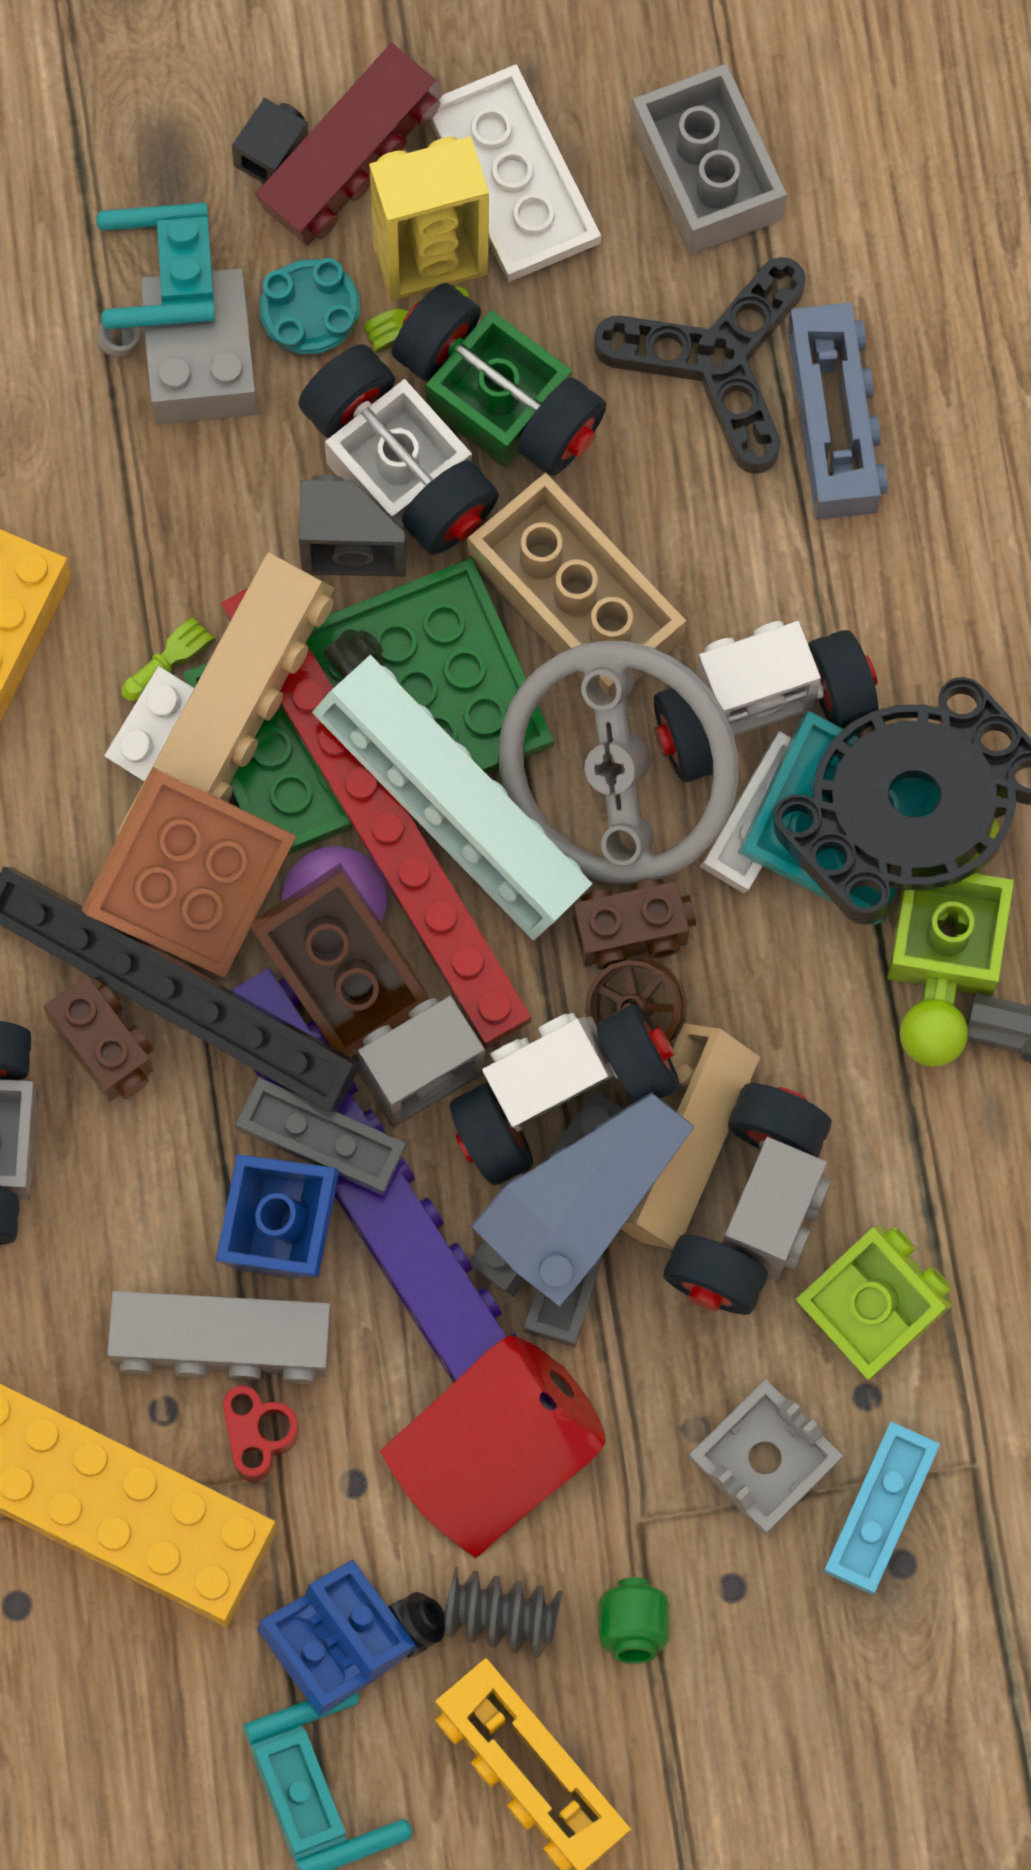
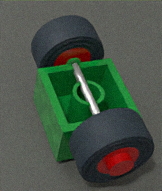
M448 283L438 285L421 301L416 303L406 315L393 344L392 356L404 367L409 368L420 379L429 381L426 384V403L442 420L507 468L520 453L544 473L546 472L550 476L557 475L575 458L582 456L592 444L596 436L595 431L606 411V402L595 392L590 391L579 380L572 378V370L493 310H490L477 325L481 314L480 307L454 286Z

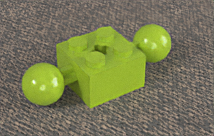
M997 818L994 819L992 831L989 836L992 839H995L997 833L999 832V823ZM977 853L969 862L975 860L980 854ZM975 873L957 884L933 890H901L887 980L925 986L923 1001L916 1003L906 1012L901 1021L899 1032L904 1051L918 1064L927 1067L944 1066L953 1062L963 1052L968 1039V1027L963 1014L954 1006L956 991L969 994L978 993L992 997L999 982L1014 880ZM945 923L954 924L956 937H949L942 932Z

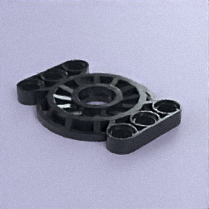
M966 677L954 678L947 681L941 688L938 707L929 705H896L872 711L850 723L831 741L819 761L813 785V798L801 794L790 795L777 804L774 812V834L784 848L847 918L862 925L873 924L881 920L887 913L890 899L889 887L900 890H933L957 884L979 872L997 855L1010 833L1016 802L1031 805V788L1023 787L1015 778L1019 770L1031 767V738L978 682ZM965 694L974 699L977 707L968 714H958L950 710L947 701L954 695ZM897 718H917V721H900L888 725L884 723L885 721ZM928 719L939 721V724L930 723ZM871 727L872 731L863 735L852 746L846 744L854 735ZM990 731H1000L1009 737L1011 744L1002 751H992L983 745L981 737ZM836 755L840 763L837 766L834 780H824L826 770ZM905 778L925 779L938 788L940 802L932 813L923 817L905 816L895 810L890 803L888 795L890 787L895 782ZM822 796L832 803L822 801ZM793 811H801L809 815L813 823L808 830L793 832L788 830L782 821L787 814ZM1005 815L1002 827L995 839H992L989 836L994 819ZM833 848L842 852L847 861L837 870H828L818 864L816 860L817 855L825 849ZM977 853L980 854L975 860L969 862ZM868 886L875 889L881 899L871 908H862L852 902L850 894L856 888Z

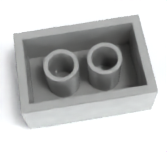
M727 63L632 99L630 125L689 255L783 220L787 193Z

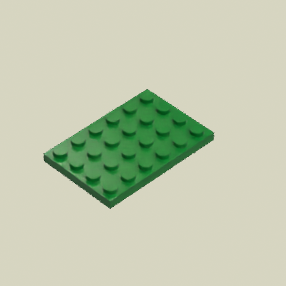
M472 557L331 613L320 627L314 626L306 644L333 688L371 655L381 666L386 667L394 674L397 682L418 704L423 705L431 712L435 722L455 742L467 749L472 760L486 774L499 769L498 746L502 723L510 702L526 680V677ZM208 663L182 673L184 682L195 688ZM538 705L534 709L526 729L524 759L554 747V739ZM279 707L270 720L264 719L255 736L258 740V745L253 757L246 766L238 767L229 785L233 787L232 794L239 808L296 835L288 854H291L350 830L353 827L282 708Z

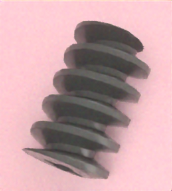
M455 1567L444 1614L446 1636L453 1638L461 1625L464 1624L466 1626L468 1642L475 1643L483 1629H486L489 1646L496 1648L503 1636L508 1634L510 1649L516 1653L525 1640L530 1639L532 1655L539 1658L546 1646L552 1644L563 1591L559 1590L551 1603L547 1604L545 1602L543 1586L537 1585L529 1599H525L521 1581L516 1580L508 1593L503 1594L499 1576H494L486 1589H481L479 1572L472 1571L463 1585L459 1584L458 1570Z

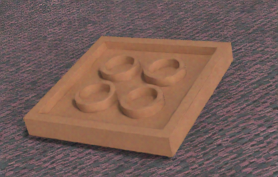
M152 767L81 910L96 920L225 978L296 835Z

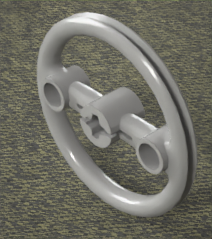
M604 640L581 644L559 653L538 667L523 682L509 704L501 727L498 755L499 773L503 788L506 790L509 798L529 818L535 820L543 828L545 835L562 853L573 859L580 866L582 873L588 879L607 884L633 885L643 880L652 878L659 880L677 873L694 862L714 843L727 823L735 802L739 780L738 753L732 728L722 706L710 688L691 669L674 657L649 646L628 641ZM630 668L641 670L660 679L673 688L691 706L707 735L713 758L711 795L703 816L686 838L671 849L660 854H654L650 849L653 844L654 833L651 825L641 817L637 781L647 773L650 767L651 755L648 746L642 738L630 732L626 698L634 688V677ZM575 672L583 673L585 678L581 685V693L585 702L595 712L599 745L589 752L585 760L584 771L587 781L600 793L605 794L609 829L605 831L601 839V849L605 857L595 855L576 846L562 836L547 821L530 791L524 768L526 729L534 709L541 698L557 682ZM600 675H606L615 683L616 696H610L603 691L599 682ZM621 764H623V765H624V768H625V770H623V771H622ZM619 830L629 833L634 838L636 850H630L621 843Z

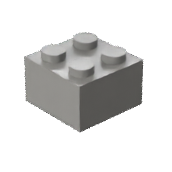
M451 996L440 1002L436 998H430L422 1002L409 1012L410 1020L393 1030L390 1025L378 1028L363 1039L364 1047L358 1050L359 1063H361L359 1068L360 1076L393 1128L484 1074L482 1069L484 1068L485 1049Z

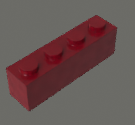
M391 42L255 193L263 209L307 247L316 237L318 239L324 238L336 225L339 219L337 213L350 199L352 201L358 200L370 187L369 164L377 162L381 156L387 153L402 151L407 143L405 138L417 124L425 125L437 113L441 104L439 100L443 96L437 80Z

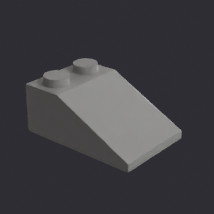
M243 268L212 271L215 321L145 327L151 404L155 425L257 415ZM160 276L141 278L143 306L162 304Z

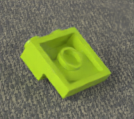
M882 1224L872 1227L795 1299L867 1380L877 1375L903 1349L918 1339L954 1305L946 1296L952 1290L948 1281L932 1266L923 1271L910 1256L916 1249L909 1238L897 1227L893 1226L887 1231Z

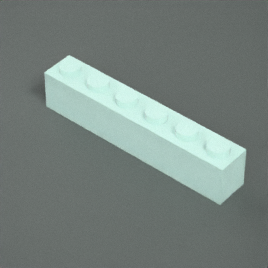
M371 655L336 685L312 711L320 722L533 941L551 926L593 884L582 873L580 866L573 859L565 856L545 835L543 828L535 820L529 818L509 798L503 786L492 780L472 760L467 749L455 742L435 722L431 712L423 705L418 704L401 687L394 674L386 667L381 666Z

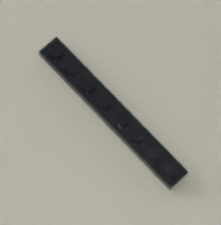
M3 867L0 873L1 926L328 1112L339 1111L361 1063L150 944L86 915L81 910V905L17 869Z

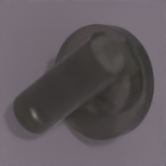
M351 629L345 630L336 641L323 651V654L343 678L349 675L369 655L381 666H384L381 644L373 635L363 630L359 632Z

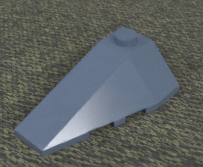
M650 1092L599 1124L596 1130L567 1148L564 1146L550 1155V1159L524 1175L521 1173L507 1182L473 1222L472 1228L517 1274L560 1307L598 1261L691 1133L694 1125L653 1092Z

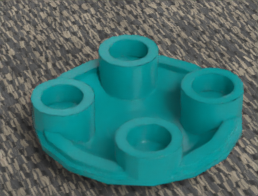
M335 259L298 260L279 270L270 272L265 277L263 293L260 297V320L267 335L282 349L300 355L321 354L339 346L353 332L360 315V294L352 278L343 271L341 264Z

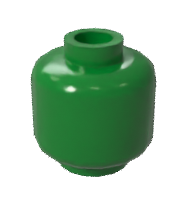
M629 1577L621 1579L617 1582V1587L604 1592L599 1599V1642L606 1651L612 1653L615 1660L626 1664L650 1662L669 1643L670 1604L668 1598L661 1590L651 1587L650 1582L644 1578Z

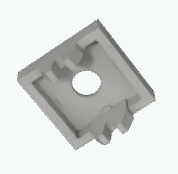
M765 1379L689 1454L688 1459L766 1535L843 1458V1455L822 1435L823 1433L818 1424L813 1419H808L803 1415L801 1407L795 1401L788 1398L785 1399ZM759 1443L773 1444L781 1454L780 1466L770 1474L758 1473L750 1465L749 1453Z

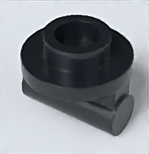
M414 1592L388 1606L416 1644L415 1649L407 1655L408 1659L423 1653L429 1646L443 1639L445 1633L444 1612L434 1599L429 1598L423 1593Z

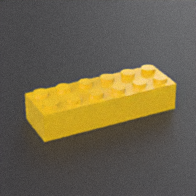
M0 1384V1514L228 1628L278 1531L276 1522Z

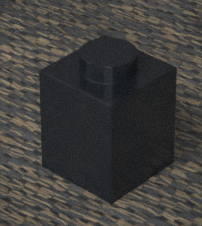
M264 97L232 144L234 167L265 183L308 136V122L305 121L304 116L293 106L286 103L277 105Z

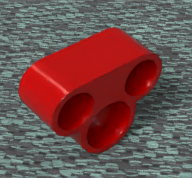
M236 1386L226 1393L223 1400V1410L233 1462L237 1473L243 1479L249 1482H258L270 1474L273 1467L272 1456L287 1452L295 1445L299 1436L298 1421L295 1413L287 1405L280 1402L261 1404L259 1395L253 1388ZM241 1397H246L253 1402L251 1411L245 1415L236 1414L232 1410L234 1401ZM280 1414L289 1420L290 1430L283 1439L269 1441L260 1435L259 1425L267 1415ZM251 1450L259 1451L263 1455L262 1463L256 1468H248L242 1462L243 1456Z

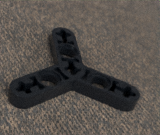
M778 257L771 259L761 268L710 329L627 316L608 317L597 326L594 337V352L603 364L613 368L701 381L737 465L749 473H763L772 468L777 461L780 440L748 361L786 318L790 310L800 301L804 292L805 273L803 268L790 258ZM785 275L791 277V290L786 287L781 288L773 297L771 306L766 297L772 291L774 280L772 277L779 280L784 278ZM754 309L761 313L765 323L759 330L753 332L745 331L738 326L735 318L742 310ZM614 332L624 334L623 339L626 343L621 346V351L611 350V343L608 340L613 338ZM640 335L647 336L645 356H638ZM663 338H671L681 345L682 354L677 359L665 361L655 355L653 351L654 345ZM691 343H698L695 364L688 363ZM715 348L725 349L724 354L728 359H724L722 367L712 365V357L710 355H713ZM731 391H741L749 396L752 406L744 413H731L723 405V398ZM753 423L752 432L758 444H768L765 446L763 457H757L754 451H744L747 449L749 440L745 427Z

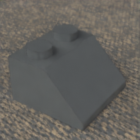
M330 474L317 475L312 480H301L299 548L303 571L310 575L406 577L405 532L354 481H344L342 477Z

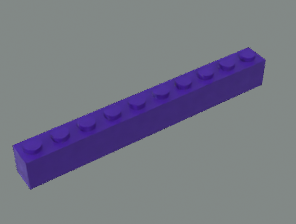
M270 968L265 969L231 990L329 1045L314 1021L305 1024L296 1010V1007L302 1003L285 978L277 980ZM254 1070L258 1077L268 1082H271L277 1086H280L286 1090L291 1091L290 1089L284 1087L283 1085L277 1083L276 1081L270 1079L262 1073ZM353 1081L338 1113L386 1134L375 1113L371 1109L362 1112L352 1097L353 1094L358 1092V1088ZM403 1157L384 1196L338 1176L334 1195L335 1199L454 1383L488 1349L507 1337L496 1321V1318L502 1315L500 1308L486 1287L477 1291L467 1273L472 1271L473 1267L458 1243L455 1242L448 1246L438 1231V1228L443 1226L444 1222L430 1199L427 1197L419 1201L409 1184L415 1181V1177ZM545 1392L540 1394V1402L548 1410L557 1408V1404Z

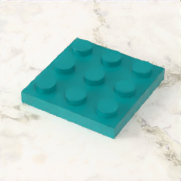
M808 710L802 715L737 853L834 903L784 848L774 834V812L777 804L790 795L801 794L813 798V785L819 761L831 741L844 730ZM854 735L846 744L852 746L860 738ZM836 755L826 770L824 780H834L837 766L840 763ZM921 778L901 779L890 787L888 793L889 801L893 808L902 815L909 817H923L932 813L940 798L938 788L933 783ZM822 796V801L832 803ZM793 811L787 814L782 821L784 826L793 832L808 830L813 823L810 816L801 811ZM833 848L821 851L816 857L818 864L828 870H837L847 861L842 852ZM868 886L856 888L850 894L852 902L862 908H871L881 899L879 893ZM889 887V889H890L889 906H890L891 901H892V899H893V897H894V895H895V893H896V891H897L896 888H891V887ZM885 915L883 916V918H882L881 920H879V921H877V922H875V923H873V924H874V925H877V924L881 923V922L883 921Z

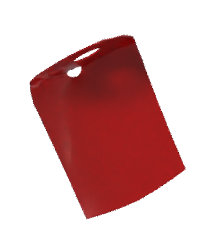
M509 1335L488 1349L429 1407L385 1445L380 1452L402 1489L418 1510L444 1535L477 1558L519 1520L588 1465L603 1448L606 1438L593 1405L564 1366L551 1358L538 1346L518 1336ZM550 1371L558 1374L567 1383L572 1391V1398L565 1395L555 1385L550 1376ZM542 1392L548 1394L557 1404V1408L554 1410L545 1408L540 1402V1394Z

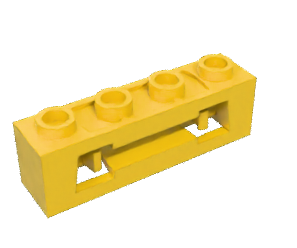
M487 1658L482 1660L435 1701V1707L441 1713L434 1719L436 1724L454 1745L463 1739L477 1756L470 1764L491 1788L499 1782L513 1799L506 1806L527 1831L534 1825L549 1841L542 1849L559 1870H569L570 1868L572 1870H588L630 1833L631 1828ZM492 1694L514 1719L512 1722L513 1726L511 1727L569 1797L575 1792L598 1818L597 1821L592 1823L581 1810L579 1804L573 1800L559 1812L560 1819L575 1834L568 1838L549 1816L552 1812L550 1805L494 1739L488 1743L469 1720L474 1715L490 1735L506 1723L504 1721L506 1718L489 1701V1697Z

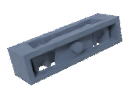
M852 302L791 309L787 330L815 520L876 513L880 496L888 492V483L884 463L876 464L874 447L880 446V427L877 415L869 416L866 399L873 398V381L870 367H861L859 351L866 350L864 322L862 319L854 320ZM811 351H815L816 364H812ZM837 351H840L841 368L838 384L848 450L832 452L830 470L833 472V475L829 476L826 460L828 459L831 439L821 373L835 371L836 359H838ZM853 457L856 458V470H852Z

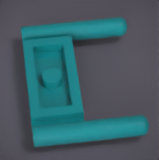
M207 202L102 210L97 214L96 224L102 231L157 227L162 304L105 309L101 314V323L104 328L122 329L215 321Z
M359 1692L321 1716L317 1714L309 1701L306 1700L242 1725L244 1736L252 1749L251 1754L291 1857L293 1856L296 1870H334L406 1842L412 1837L413 1831L410 1823L400 1819L346 1840L343 1824L306 1729L304 1730L302 1727L305 1724L357 1705L360 1698Z

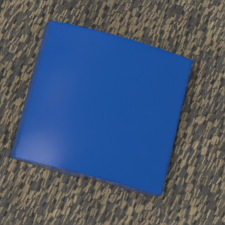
M354 1560L309 1584L305 1595L261 1619L257 1631L319 1716L375 1681L410 1654L416 1646Z

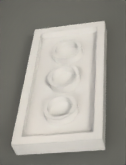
M517 64L443 94L439 100L441 102L440 107L429 122L438 139L444 137H456L457 139L472 137L489 190V244L508 283L601 244V234Z

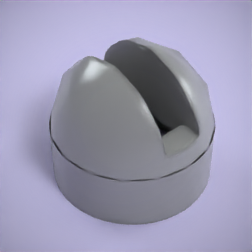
M100 323L97 331V341L100 349L106 355L113 357H123L131 353L140 337L139 327L122 328L119 330L118 346L112 344V329H106Z

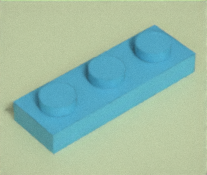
M890 1421L823 1573L874 1595L940 1443Z

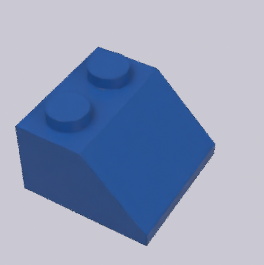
M237 1154L216 1261L243 1272L283 1278L319 1277L339 1169Z

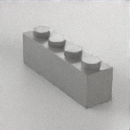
M112 1291L107 1356L111 1365H120L119 1372L129 1375H151L152 1367L174 1368V1375L183 1378H205L207 1370L228 1371V1378L237 1381L261 1380V1373L283 1374L282 1381L286 1383L314 1384L315 1376L327 1377L331 1306L330 1303Z

